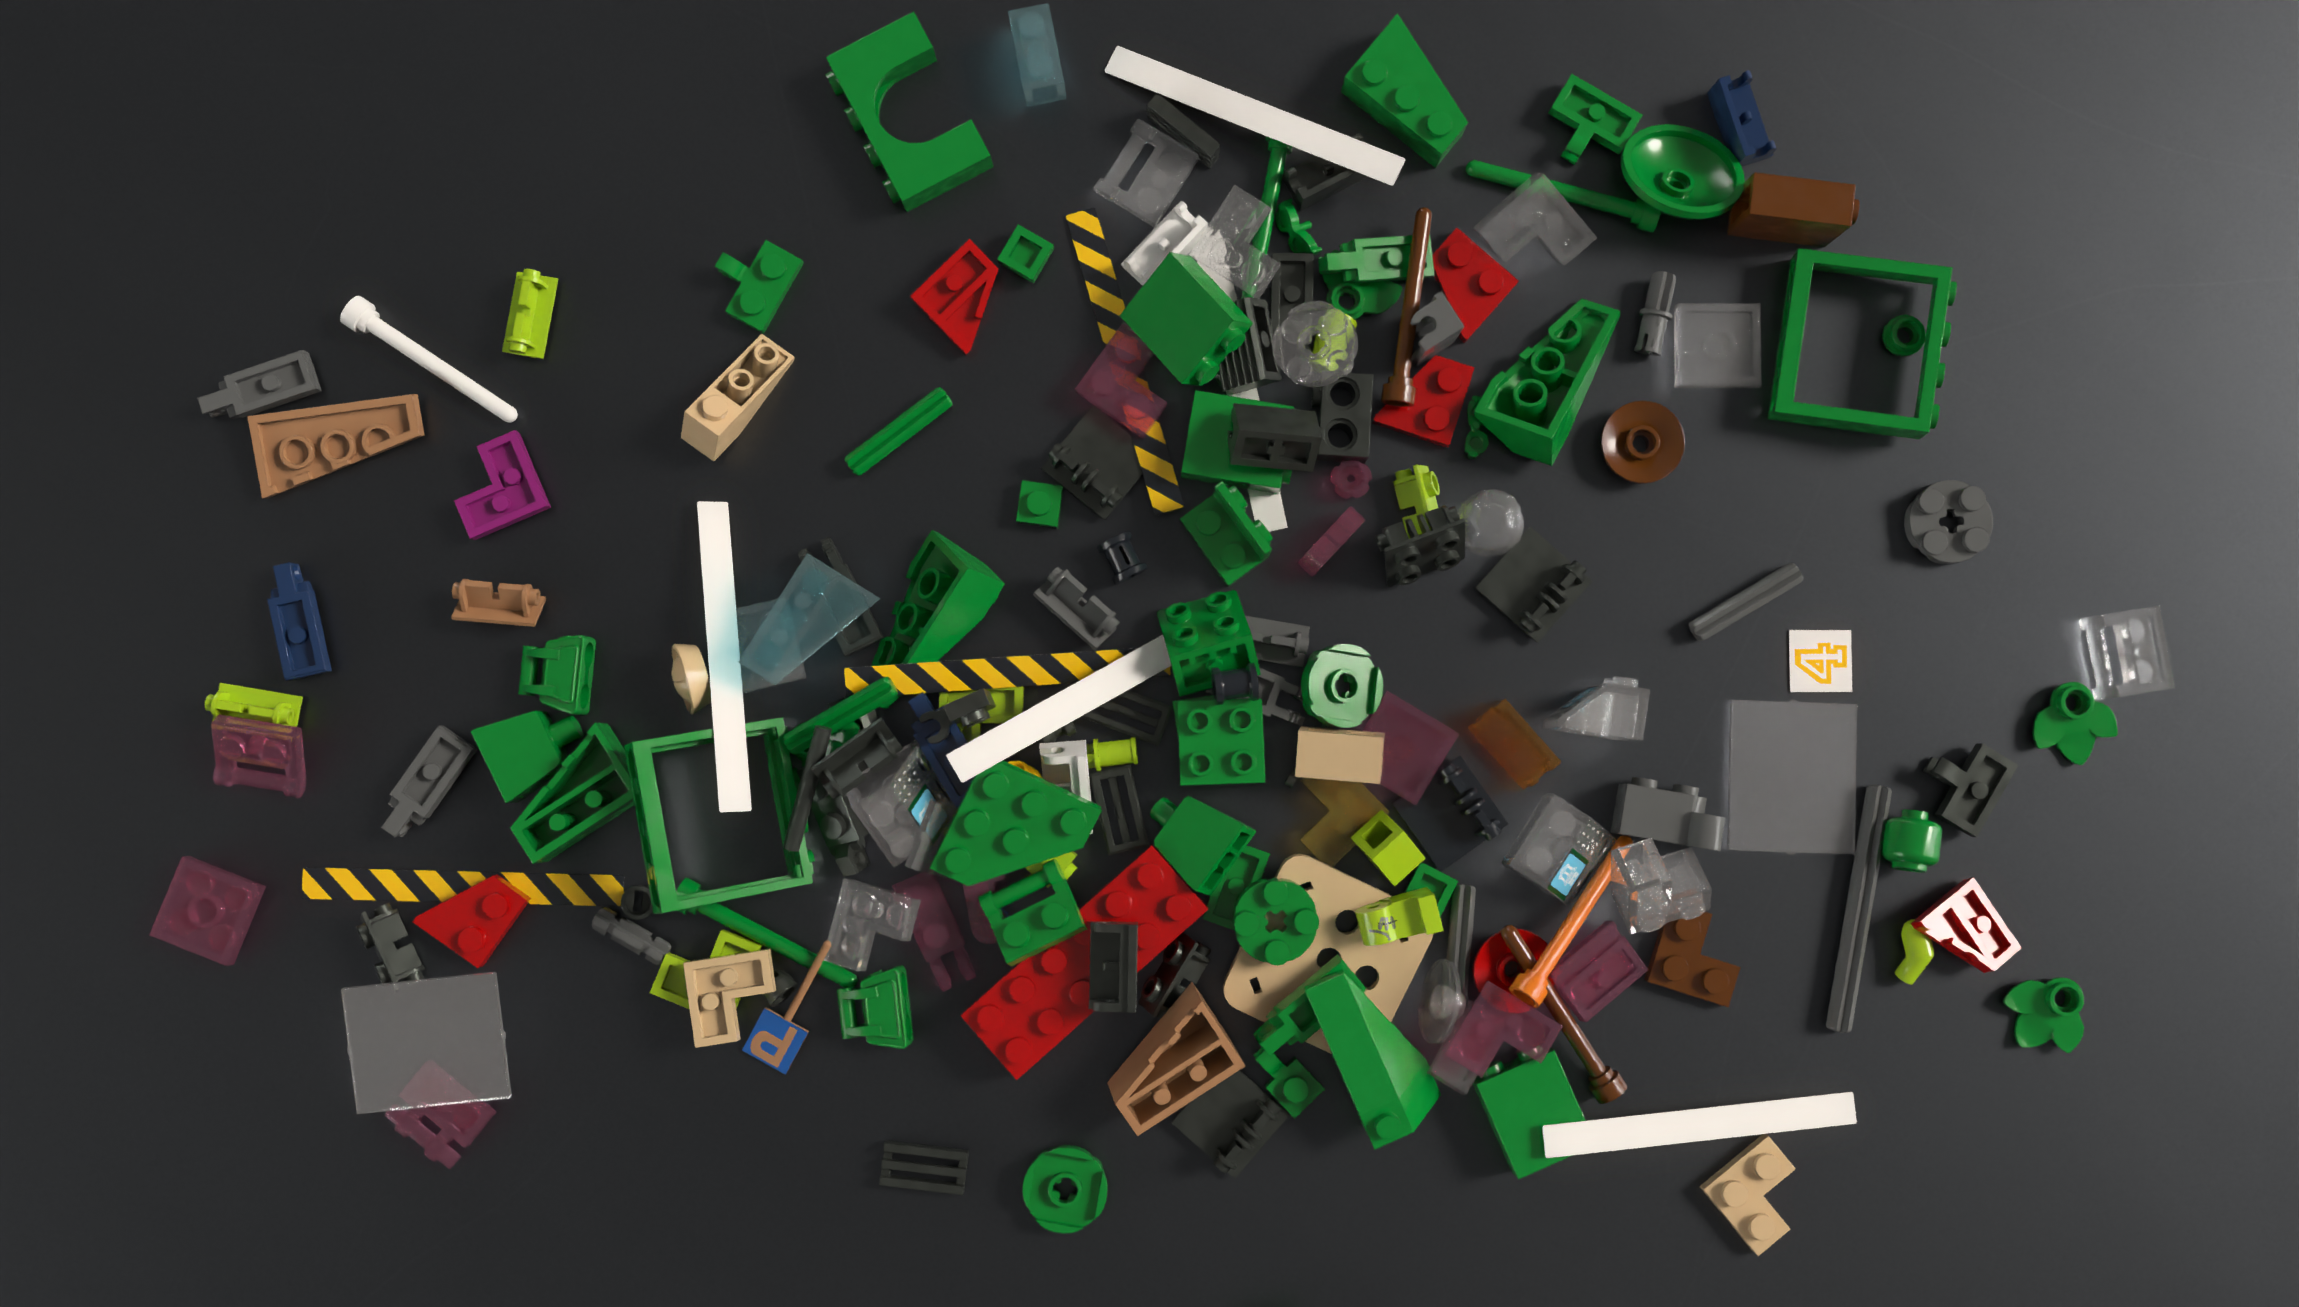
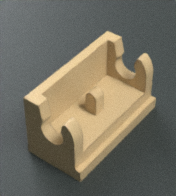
M1301 726L1298 730L1295 777L1380 784L1385 733Z

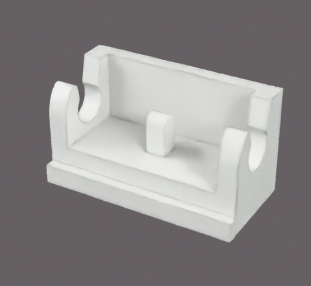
M1180 201L1121 263V266L1142 286L1169 252L1188 255L1207 234L1208 222L1200 215L1196 218L1192 216L1186 209L1187 205L1183 201Z
M1086 740L1040 743L1043 779L1091 801Z

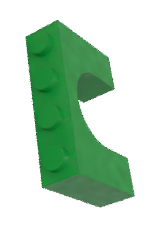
M914 11L826 57L832 71L825 75L837 97L843 93L845 94L850 107L844 111L855 132L863 129L870 141L863 145L874 168L882 165L889 178L882 181L893 204L901 200L904 208L909 212L994 167L991 155L972 120L932 140L921 143H908L898 140L888 134L881 126L879 119L880 106L887 91L898 81L937 61L933 46Z

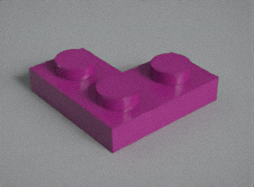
M516 430L476 446L492 485L454 500L468 536L472 540L480 539L551 508L523 439Z

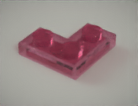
M1122 323L1076 387V393L1142 439L1145 438L1167 407L1166 401L1135 381L1154 353L1128 325Z
M1486 981L1444 1055L1480 1077H1483L1503 1041L1535 1061L1542 1063L1563 1026L1493 983Z

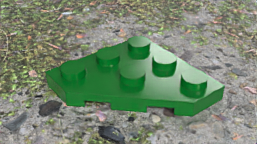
M1002 760L974 776L930 864V869L966 886H971L1084 847L1102 811L1101 806Z

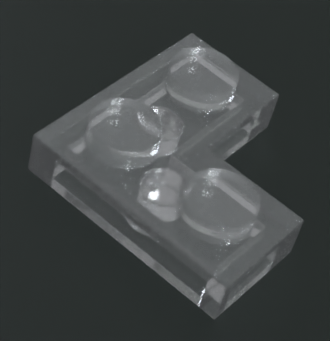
M1234 184L1189 256L1250 296L1259 299L1281 265L1249 243L1272 209Z
M844 878L828 937L831 947L824 961L855 971H866L875 933L901 941H911L921 900L861 881Z

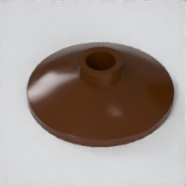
M1634 401L1623 405L1608 418L1601 435V449L1606 463L1619 477L1633 483H1653L1668 476L1678 466L1685 449V436L1678 418L1668 408L1652 401ZM1639 437L1645 441V451L1640 452L1633 447L1634 438Z

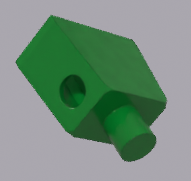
M538 710L471 731L505 803H518L550 781L569 755L565 746L584 736L579 722L573 715L553 723L547 711Z
M1190 796L1185 797L1178 807L1166 797H1163L1153 806L1150 812V817L1163 827L1154 839L1155 847L1192 889L1211 896L1257 832L1252 827Z

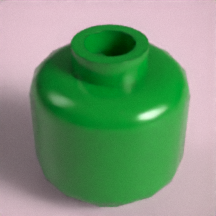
M1904 809L1902 810L1901 817H1893L1887 820L1882 856L1892 862L1891 868L1901 871L1926 873L1927 867L1933 866L1939 861L1942 828L1937 823L1928 820L1929 813Z

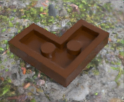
M1668 900L1644 979L1645 981L1729 1007L1741 967L1701 955L1712 918L1711 913Z

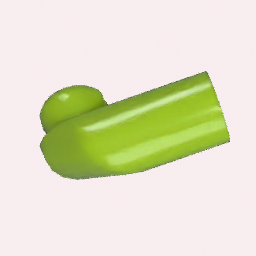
M1915 919L1908 920L1902 927L1901 938L1906 957L1894 972L1900 980L1910 985H1913L1934 956L1932 940L1914 929L1911 925Z

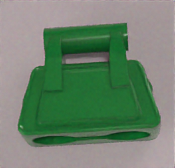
M575 635L549 640L546 642L545 648L523 646L518 695L535 696L537 694L540 695V702L555 710H561L574 715H587L590 708L596 640L589 636ZM539 658H542L544 661L541 685H536Z
M903 965L886 971L881 969L864 977L859 988L837 989L842 1039L866 1036V1041L869 1044L897 1049H905L913 1042L907 973ZM855 999H862L864 1023L857 1025Z

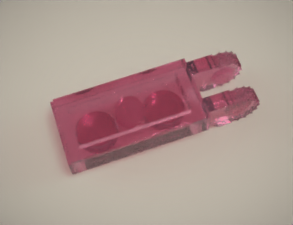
M925 870L893 885L892 888L926 963L930 962L933 974L942 991L944 992L952 988L951 977L940 956L950 951L954 952L962 976L966 980L976 977L974 968L963 946L966 944L933 870Z

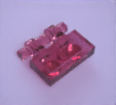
M431 1059L426 1061L400 1093L403 1098L412 1104L411 1108L407 1111L396 1102L385 1113V1117L396 1125L394 1130L404 1138L410 1136L425 1149L423 1154L434 1162L438 1159L450 1169L461 1157L459 1153L449 1146L453 1139L456 1140L464 1148L469 1146L496 1114V1111L436 1061ZM424 1115L442 1129L437 1135L421 1123Z

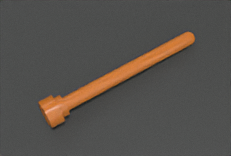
M1622 835L1616 840L1532 970L1527 969L1524 974L1519 973L1509 990L1518 1000L1533 1008L1540 1006L1548 994L1546 987L1549 983L1546 979L1632 849L1633 840L1631 837Z

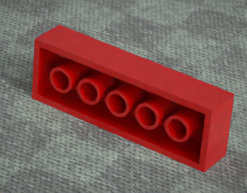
M1151 844L1079 908L1087 930L1016 964L961 1014V1017L1013 1077L1018 1080L1094 1012L1093 1009H1089L1091 921L1138 922V973L1208 910V907L1156 847Z

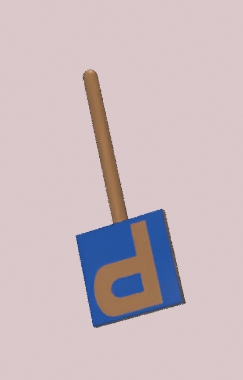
M824 941L785 1016L783 1017L765 1007L742 1051L785 1075L809 1033L808 1030L791 1020L831 947L830 941Z

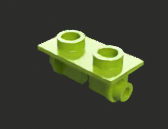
M524 269V272H517L502 349L503 353L544 359L558 278L541 276V272L533 269Z
M1418 464L1413 465L1415 475H1412L1411 469L1395 472L1396 480L1393 481L1400 510L1411 507L1416 509L1417 514L1402 518L1409 539L1410 536L1405 520L1410 518L1418 535H1421L1422 532L1418 524L1417 515L1422 514L1429 526L1425 513L1438 508L1436 496L1440 493L1435 473L1433 471L1429 472L1428 466Z
M220 683L218 692L215 695L209 694L206 697L205 710L211 711L213 715L212 724L295 738L303 697Z

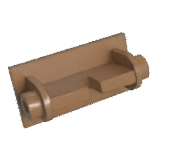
M462 579L461 583L455 582L452 587V597L459 599L451 618L452 620L535 627L546 602V597L540 596V590L533 589L531 584L500 583L497 593L493 592L492 582Z

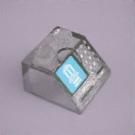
M1613 676L1612 679L1604 678L1603 684L1590 686L1543 720L1542 729L1622 742L1641 741L1644 736L1650 689L1639 688V680L1617 676Z
M916 740L903 747V750L897 753L899 758L892 760L873 774L870 768L864 770L862 773L866 780L847 793L851 808L893 868L930 847L956 808Z
M1545 793L1501 864L1572 909L1617 838L1590 816L1556 794Z

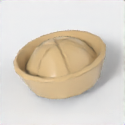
M673 644L671 647L673 658L672 680L674 681L677 693L684 700L687 710L693 715L711 703V690L707 670L697 645Z

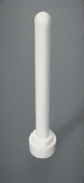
M355 296L344 307L340 316V322L354 332L362 331L365 334L371 332L505 422L510 423L517 419L518 413L514 407L379 318L380 314L375 311V305L363 297Z

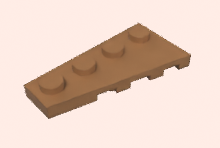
M418 394L247 416L262 499L273 497L424 436Z

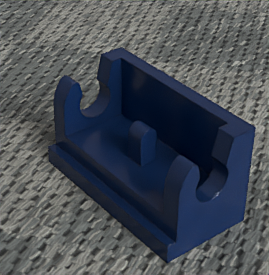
M1749 70L1743 72L1742 76L1731 80L1730 75L1719 78L1707 92L1724 145L1736 156L1741 166L1771 158L1777 150L1775 142L1768 139L1750 86L1753 78Z

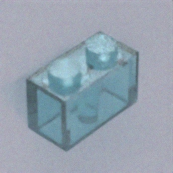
M1049 3L1008 11L1026 106L1066 99L1065 84Z

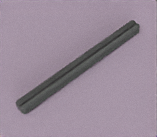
M1872 784L1866 788L1826 1021L1828 1029L1841 1033H1850L1852 1030L1883 848L1885 824L1888 819L1892 796L1891 788Z

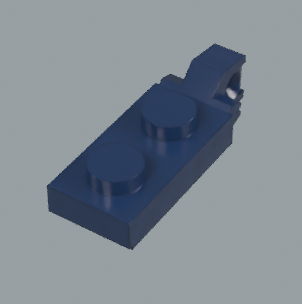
M288 562L273 566L277 588L271 589V598L267 599L285 680L292 681L332 672L315 591H313L311 582L303 581L298 563Z
M923 692L908 701L918 719L928 711H938L944 708L942 706L935 710ZM935 719L929 720L926 723H921L918 720L911 724L915 732L913 736L957 808L960 806L974 777L961 782L946 755L965 745L968 741L958 724L954 723L950 728L948 737L944 741L931 744L928 738L940 732V723Z

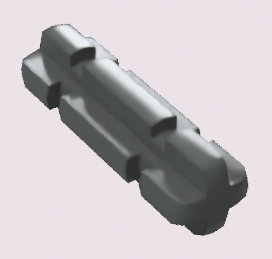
M602 907L597 912L592 921L593 929L603 935L610 933L612 935L610 939L638 955H641L643 952L646 954L645 959L655 965L662 964L665 954L671 950L670 943L660 937L653 939L651 937L653 933L625 917L617 918L618 913L608 907Z

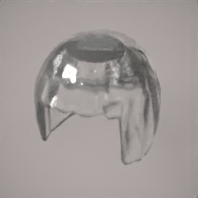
M1497 489L1480 490L1477 494L1468 496L1461 503L1458 513L1460 520L1464 518L1466 522L1465 547L1471 553L1478 554L1480 557L1501 556L1521 540L1524 530V517L1521 514V506L1513 496L1508 495L1505 491H1498Z

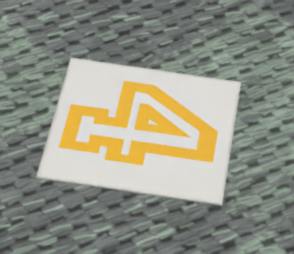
M1789 630L1790 692H1852L1851 630Z

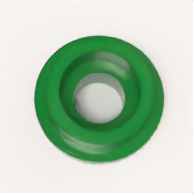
M1899 315L1891 319L1885 325L1882 334L1885 347L1892 354L1901 357L1910 356L1918 352L1924 345L1926 336L1923 324L1917 318L1910 315ZM1898 330H1905L1908 333V343L1899 341L1897 338Z

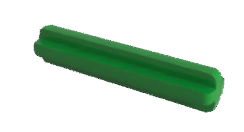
M941 387L935 388L845 457L846 464L857 476L862 475L952 406L950 397Z
M889 677L875 681L784 734L783 741L790 753L797 754L809 748L815 725L829 727L832 729L831 734L880 707L898 695L896 686Z

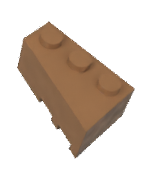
M1191 982L1107 1083L1115 1105L1135 1134L1139 1136L1245 1067V1064L1235 1045L1194 983Z

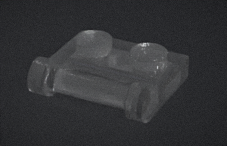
M1137 119L1130 129L1132 133L1130 139L1105 178H1099L1093 190L1102 198L1114 202L1156 228L1198 162L1199 155L1150 124ZM1146 143L1153 145L1155 149L1129 190L1126 192L1118 187Z
M2159 606L2079 618L2081 631H2086L2096 684V687L2092 688L2094 700L2175 688ZM2113 626L2124 683L2114 684L2103 627Z

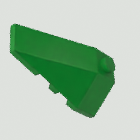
M931 530L909 566L905 578L910 579L911 583L903 603L896 601L891 613L896 615L894 627L890 636L880 641L871 666L937 662L984 618L991 605L997 600L1005 583L985 563L940 533ZM897 695L895 698H893L892 700L886 702L885 704L881 705L880 707H881V708H884V709H887V708H888L889 706H891L901 695Z

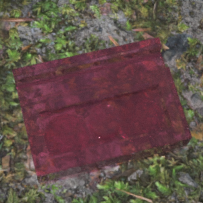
M1606 920L1564 955L1548 976L1553 980L1556 985L1555 988L1579 1021L1588 1022L1648 971V968L1625 936H1621L1614 921Z

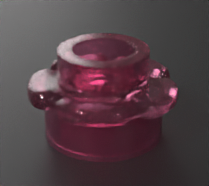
M1342 460L1340 466L1333 468L1331 483L1335 485L1334 490L1340 497L1349 499L1351 496L1360 498L1369 490L1368 482L1371 480L1372 475L1367 465L1359 461ZM1349 475L1355 477L1353 483L1348 482L1347 477Z

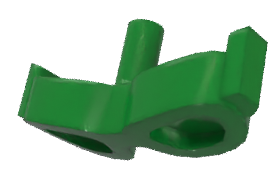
M1291 198L1281 202L1278 205L1275 222L1281 232L1289 233L1288 243L1290 249L1294 253H1310L1314 255L1320 253L1322 248L1318 247L1311 235L1305 231L1312 227V223L1305 221L1299 224V218Z
M1473 395L1467 407L1466 414L1470 432L1466 437L1464 451L1468 459H1476L1488 447L1487 435L1479 430L1484 425L1474 416V411L1481 400V396Z

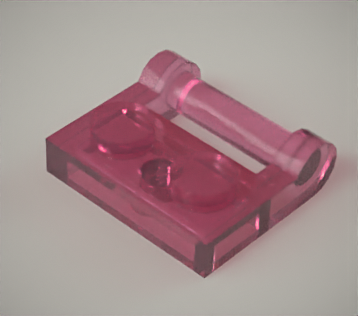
M220 714L211 723L216 760L213 780L216 785L231 787L234 783L283 791L284 795L288 797L300 798L306 788V770L302 729L300 727ZM237 762L285 769L286 775L237 767Z

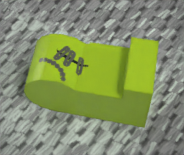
M1427 887L1380 899L1379 902L1371 903L1355 910L1363 945L1366 946L1382 945L1422 933L1429 935L1444 931L1435 895Z

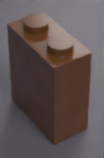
M1754 172L1743 183L1744 190L1736 205L1730 209L1727 235L1826 247L1854 225L1858 218L1860 202L1858 199H1855L1856 184Z

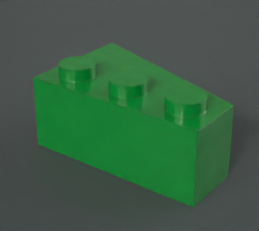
M1398 13L1344 78L1341 93L1434 168L1441 163L1460 140L1468 124L1463 113Z
M595 722L587 732L588 735L576 750L567 756L561 764L562 767L547 786H543L510 827L532 864L548 862L634 806L625 749L609 724Z

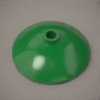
M1664 124L1644 128L1628 140L1621 156L1623 176L1634 193L1652 208L1673 217L1706 219L1722 215L1736 205L1744 190V172L1736 156L1714 137L1690 127Z

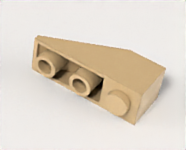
M761 334L684 412L681 438L712 461H715L741 434L793 363L795 357Z

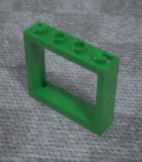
M1798 248L1790 263L1768 419L1918 440L1930 432V428L1935 429L1940 411L1939 404H1934L1936 388H1941L1945 376V363H1940L1941 348L1947 346L1951 334V323L1945 322L1947 306L1953 305L1957 291V283L1951 281L1953 267ZM1813 270L1933 285L1914 417L1794 402Z
M783 717L745 723L746 738L763 736L781 839L782 844H784L800 784V779L796 772L797 768H792L790 753L783 741L784 734L788 733V727L784 725ZM713 729L635 741L624 746L654 914L813 883L812 874H814L812 862L815 861L813 852L810 849L807 850L805 836L803 835L798 852L783 848L788 875L677 896L652 754L714 744ZM808 820L804 833L808 832Z

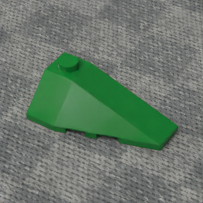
M1581 298L1548 328V334L1534 347L1530 348L1528 346L1519 354V360L1506 372L1500 371L1491 380L1474 411V416L1513 453L1552 466L1570 433L1618 322L1620 310Z
M1343 970L1304 986L1305 993L1374 1150L1413 1133L1441 1096L1426 1058L1380 1012L1371 999Z

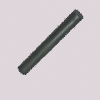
M815 725L785 836L784 849L795 852L800 850L819 780L811 770V767L825 758L832 729L829 727Z

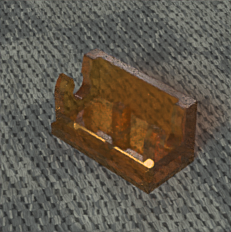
M1506 699L1497 700L1467 727L1522 790L1536 785L1539 782L1538 779L1543 774L1555 769L1562 762Z

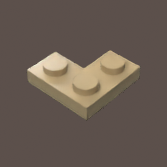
M770 948L683 963L695 1048L736 1042L741 1039L735 998L776 991Z
M1762 1134L1700 1186L1757 1256L1762 1254L1790 1230L1789 1226L1766 1200L1764 1195L1796 1168L1767 1134Z

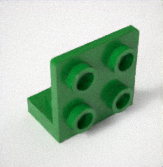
M1223 481L1215 485L1212 496L1181 517L1179 521L1229 587L1269 557L1272 551L1270 541L1273 538L1259 519L1252 522L1245 513V507L1248 504L1234 485L1227 488Z
M1236 590L1215 592L1205 598L1186 603H1174L1168 608L1157 611L1179 696L1212 688L1211 668L1218 667L1220 671L1245 668L1247 663H1254L1257 676L1261 675L1252 634Z
M1250 698L1224 700L1223 705H1215L1214 700H1186L1178 702L1180 786L1265 783L1263 706L1260 698L1255 701H1251Z

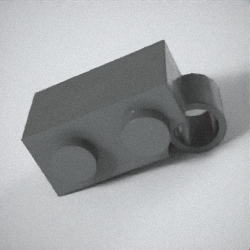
M1632 777L1631 784L1618 783L1611 833L1721 851L1726 818L1704 814L1707 798L1698 796L1699 788L1674 784L1673 791L1657 789L1658 781L1640 777Z

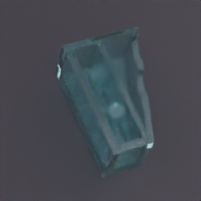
M807 553L738 662L776 685L880 600V598Z

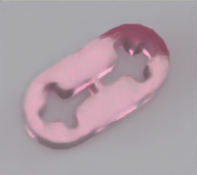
M1350 506L1298 561V564L1313 577L1358 530L1366 519Z

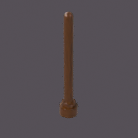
M1426 207L1419 208L1415 214L1393 376L1388 377V383L1383 384L1381 402L1392 406L1412 407L1415 402L1416 388L1413 387V379L1409 377L1417 324L1411 325L1410 322L1414 314L1419 311L1432 212Z
M1513 925L1504 926L1501 930L1502 939L1524 973L1527 969L1532 970L1537 962L1536 958L1518 930ZM1547 978L1546 980L1549 983L1546 987L1548 994L1543 1002L1589 1072L1588 1080L1591 1083L1589 1090L1599 1104H1606L1615 1100L1627 1089L1625 1081L1617 1070H1612L1610 1066H1604Z

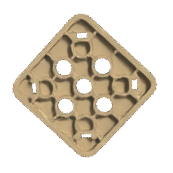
M1293 854L1287 857L1280 865L1274 878L1290 879L1299 885L1310 881L1311 887L1305 888V890L1312 898L1319 917V927L1316 931L1315 939L1301 956L1278 966L1253 958L1240 946L1224 979L1223 993L1226 1000L1235 1009L1266 1022L1268 1020L1266 1016L1273 1010V1007L1320 969L1317 965V956L1320 951L1325 948H1334L1339 952L1342 960L1354 974L1362 966L1368 965L1376 969V981L1373 985L1366 987L1364 993L1391 1022L1424 957L1433 934L1427 935L1422 933L1407 937L1408 940L1397 939L1382 945H1363L1359 925L1357 924L1355 929L1350 932H1341L1336 928V917L1344 910L1355 912V910L1362 906L1379 902L1380 899L1391 897L1392 895L1308 855ZM1282 910L1277 914L1271 911L1266 913L1265 917L1268 920V924L1265 928L1270 931L1274 928L1282 929L1285 926L1283 918L1286 913ZM1257 977L1261 989L1254 993L1250 980ZM1321 1028L1305 1041L1332 1054Z

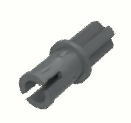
M1658 271L1654 272L1651 276L1645 308L1639 311V314L1643 317L1637 344L1634 349L1637 353L1651 355L1652 352L1654 356H1661L1667 321L1672 320L1673 317L1669 311L1676 276L1672 273Z

